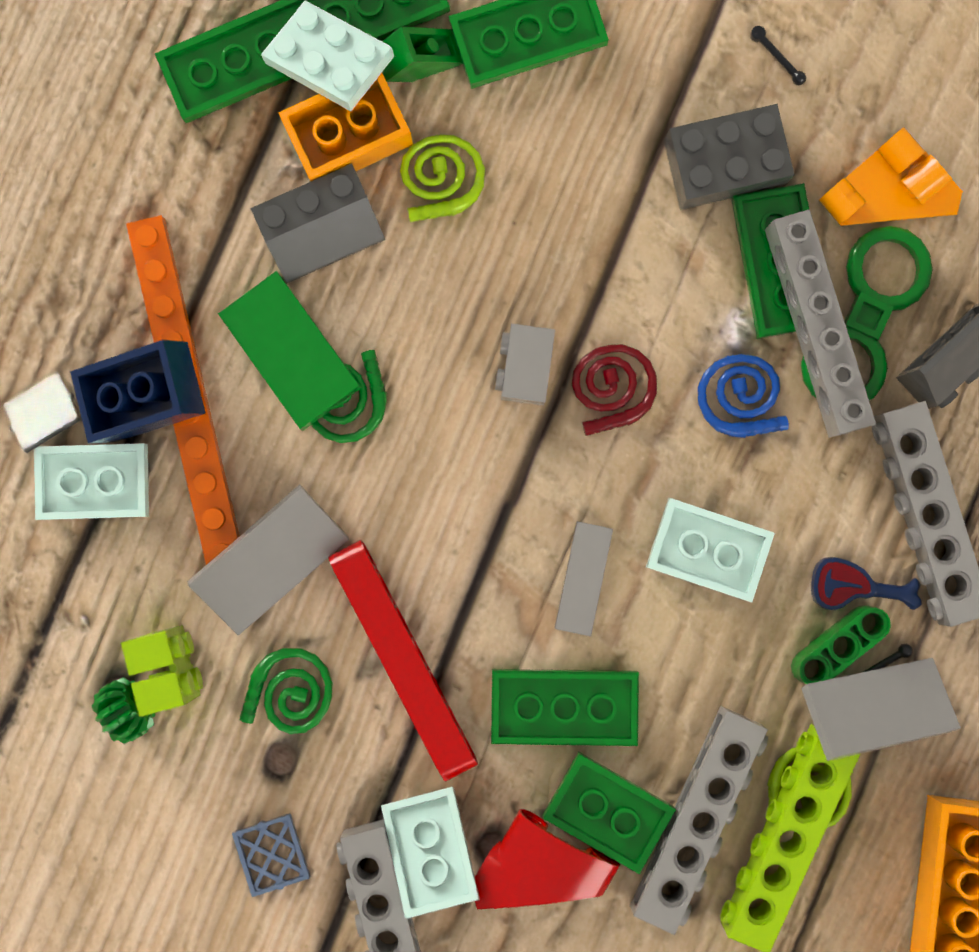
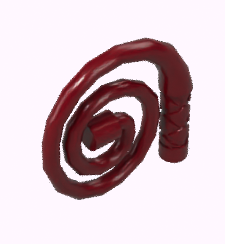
M623 344L606 345L595 348L578 362L572 375L571 386L574 394L587 408L599 412L615 411L624 407L634 396L637 378L635 371L627 361L619 357L599 359L587 371L585 383L588 391L597 398H608L616 393L618 389L617 383L620 382L616 367L602 371L605 384L609 385V389L600 390L595 387L593 381L595 373L607 365H617L623 368L628 375L629 385L627 392L621 399L613 403L601 404L591 401L583 394L580 387V374L590 361L600 355L623 352L636 358L644 366L648 376L647 392L639 404L624 410V412L582 422L585 436L611 430L615 427L629 426L641 419L651 409L657 395V375L651 361L639 350Z

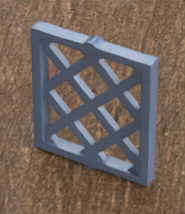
M291 813L268 821H260L256 825L232 833L252 897L276 889L281 890L285 886L311 877ZM278 822L284 823L279 835L268 830V826ZM288 827L293 842L283 838ZM254 830L260 832L255 843L243 838L245 833ZM264 834L276 840L271 852L259 846ZM280 842L292 848L287 860L275 854ZM242 844L252 848L247 859ZM256 851L268 856L263 867L250 862ZM296 852L301 867L291 862ZM272 859L284 865L279 876L267 870ZM288 867L300 873L298 877L289 880L283 879ZM250 868L259 872L255 883ZM264 875L276 881L274 885L265 888L259 887Z

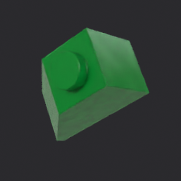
M401 26L382 41L392 47L395 55L383 70L386 82H414L463 64L452 29Z

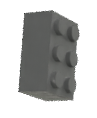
M778 104L669 128L664 139L680 210L731 199L735 195L784 187L794 176Z

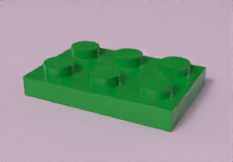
M578 752L542 817L549 823L640 874L676 809L671 804Z

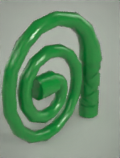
M375 350L361 353L372 394L373 410L371 418L364 427L355 433L343 435L329 431L317 420L312 424V427L325 439L338 443L356 442L373 433L383 420L387 405V391H384L385 387L381 379L382 376L378 367V360H376ZM345 364L361 386L359 400L356 408L345 416H333L328 412L322 417L331 424L345 425L354 421L363 412L368 399L367 387L362 376L348 364ZM352 395L334 409L344 407V403H347Z
M282 648L267 654L255 667L250 676L248 692L245 696V703L243 704L239 720L244 723L253 724L264 682L274 664L284 658L300 657L315 665L325 683L323 701L316 715L303 725L290 726L283 723L275 715L273 709V692L282 680L289 677H301L307 681L312 690V696L309 705L303 711L293 712L286 706L287 697L290 696L291 700L306 703L309 689L298 686L285 688L281 691L278 698V708L286 718L296 721L307 718L317 708L320 700V687L316 679L304 669L291 668L279 672L272 678L265 690L264 707L268 719L278 730L288 734L306 733L317 726L329 710L333 682L327 666L317 655L301 648Z

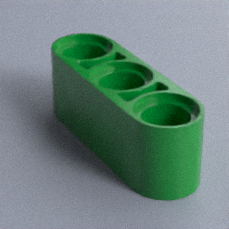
M864 605L854 608L796 654L791 663V671L794 677L804 684L835 678L886 637L891 627L889 616L882 609ZM871 613L875 618V626L870 632L866 633L862 627V621L866 615ZM843 636L847 641V648L844 653L836 655L833 650V644L837 638ZM816 659L819 664L818 673L811 678H807L804 674L805 665L808 661Z

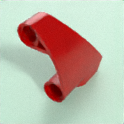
M520 809L503 840L499 841L490 850L475 876L480 900L475 901L477 910L498 909L603 896L620 867V863L593 847L583 851L548 832V824L541 817L529 810Z

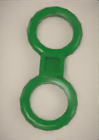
M895 226L874 228L859 237L849 252L846 264L848 284L856 297L844 322L850 340L861 345L870 357L871 373L869 380L864 385L869 401L874 399L883 387L888 370L885 350L878 341L892 311L906 309L920 300L930 285L933 272L931 255L923 241L909 230ZM889 241L900 244L910 252L915 260V279L905 293L896 296L879 294L870 288L864 279L862 269L864 256L870 247L877 243ZM803 356L801 362L803 382L811 395L816 398Z

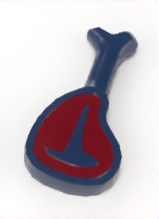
M837 557L821 559L813 570L811 595L814 602L826 610L843 608L856 598L868 599L872 597L899 600L904 602L911 610H915L922 605V600L918 596L921 584L916 578L903 586L878 583L872 580L870 575L857 564Z

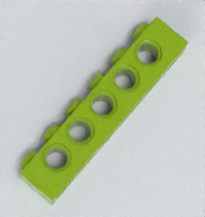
M810 724L807 732H803L798 739L796 745L797 755L792 766H787L781 778L782 788L777 799H773L768 805L765 816L767 821L761 833L755 835L750 848L751 856L746 867L740 868L735 881V892L731 900H727L724 903L720 914L721 924L728 938L762 952H771L860 757V754L827 761L813 724ZM824 763V769L820 774L810 775L811 769L815 764ZM809 797L808 804L804 808L795 809V804L800 798ZM794 831L793 837L789 841L779 842L783 833ZM779 865L778 870L774 874L764 875L765 870L769 866ZM755 899H764L759 907L749 908V905Z

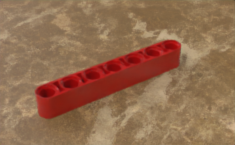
M359 540L330 555L328 559L442 779L447 782L479 765L465 734L363 541Z

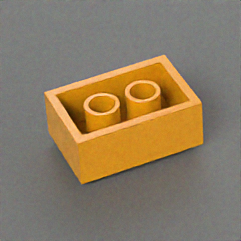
M383 73L379 75L352 111L317 94L278 113L310 181L351 163L355 171H358L413 145L411 132Z

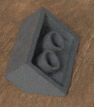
M352 163L250 208L286 283L385 240Z
M979 303L974 305L896 377L918 402L926 401L928 409L937 406L944 408L958 396L955 390L964 381L969 384L979 377Z

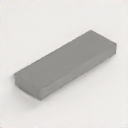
M576 522L555 629L591 636L613 529Z

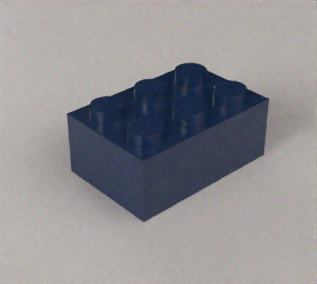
M161 340L70 371L88 444L115 443L206 414L188 342Z

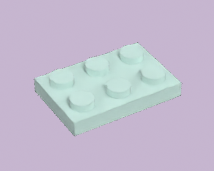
M306 0L261 54L265 64L349 111L353 110L395 56L391 46Z
M148 444L34 447L35 520L149 517Z
M668 498L646 567L752 603L775 533Z
M453 787L381 805L405 919L480 900Z

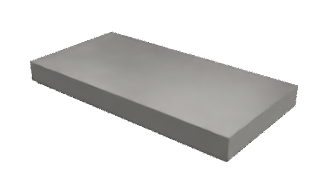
M298 485L188 581V586L237 635H240L330 555L344 545L349 538L305 489Z
M933 658L810 683L801 688L827 761L950 733L961 728Z

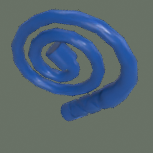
M745 354L727 356L715 361L703 373L697 388L698 405L705 420L717 432L732 437L746 438V436L789 429L786 416L762 419L756 422H725L713 414L707 403L706 388L710 378L716 371L728 364L745 362L755 364L767 372L772 384V391L768 400L759 408L753 410H740L733 407L727 401L724 393L725 383L732 376L746 374L752 376L757 381L758 390L752 396H746V392H748L746 377L731 380L734 394H737L738 399L745 404H753L761 400L766 390L765 378L757 369L748 366H734L726 370L718 380L716 395L719 404L727 413L740 419L754 418L766 413L777 400L780 392V381L772 365L760 357Z

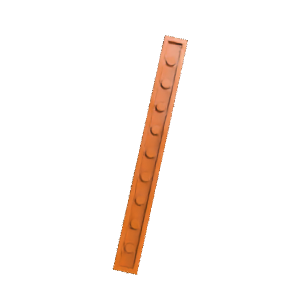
M162 215L126 223L153 341L154 343L161 340L188 342L206 413L174 423L173 426L207 565L240 535L166 221Z

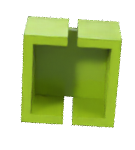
M183 625L121 642L129 676L165 666L169 667L167 671L151 674L148 679L131 683L139 717L183 706L201 695L199 689L203 688L202 676L198 667L194 668L189 658L191 657L190 654L194 652L192 637L189 632H184Z

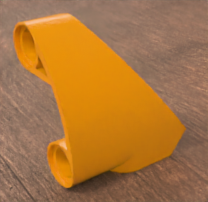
M903 127L818 201L840 226L957 215L963 191L952 180L940 163L932 155H928Z

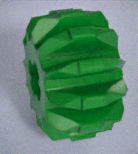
M124 677L114 680L99 689V692L94 695V703L91 706L92 710L97 714L95 721L102 725V732H108L113 741L119 740L121 743L126 744L147 733L148 729L154 726L153 718L156 714L153 713L139 717L131 683L135 681H129Z

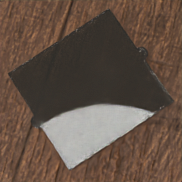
M58 372L3 404L11 422L9 429L16 434L22 450L26 453L82 420L73 402L75 396L68 391L62 376Z

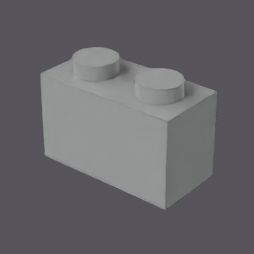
M511 323L510 333L503 332L500 354L507 355L505 369L498 368L495 390L502 391L501 400L545 405L555 329Z

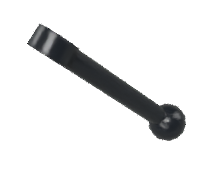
M755 26L750 34L751 39L764 45L791 74L795 85L804 84L806 82V74L803 71H797L765 36L766 31L762 26Z
M902 644L897 652L863 672L884 668L901 657L908 658L912 655L913 649L909 644Z

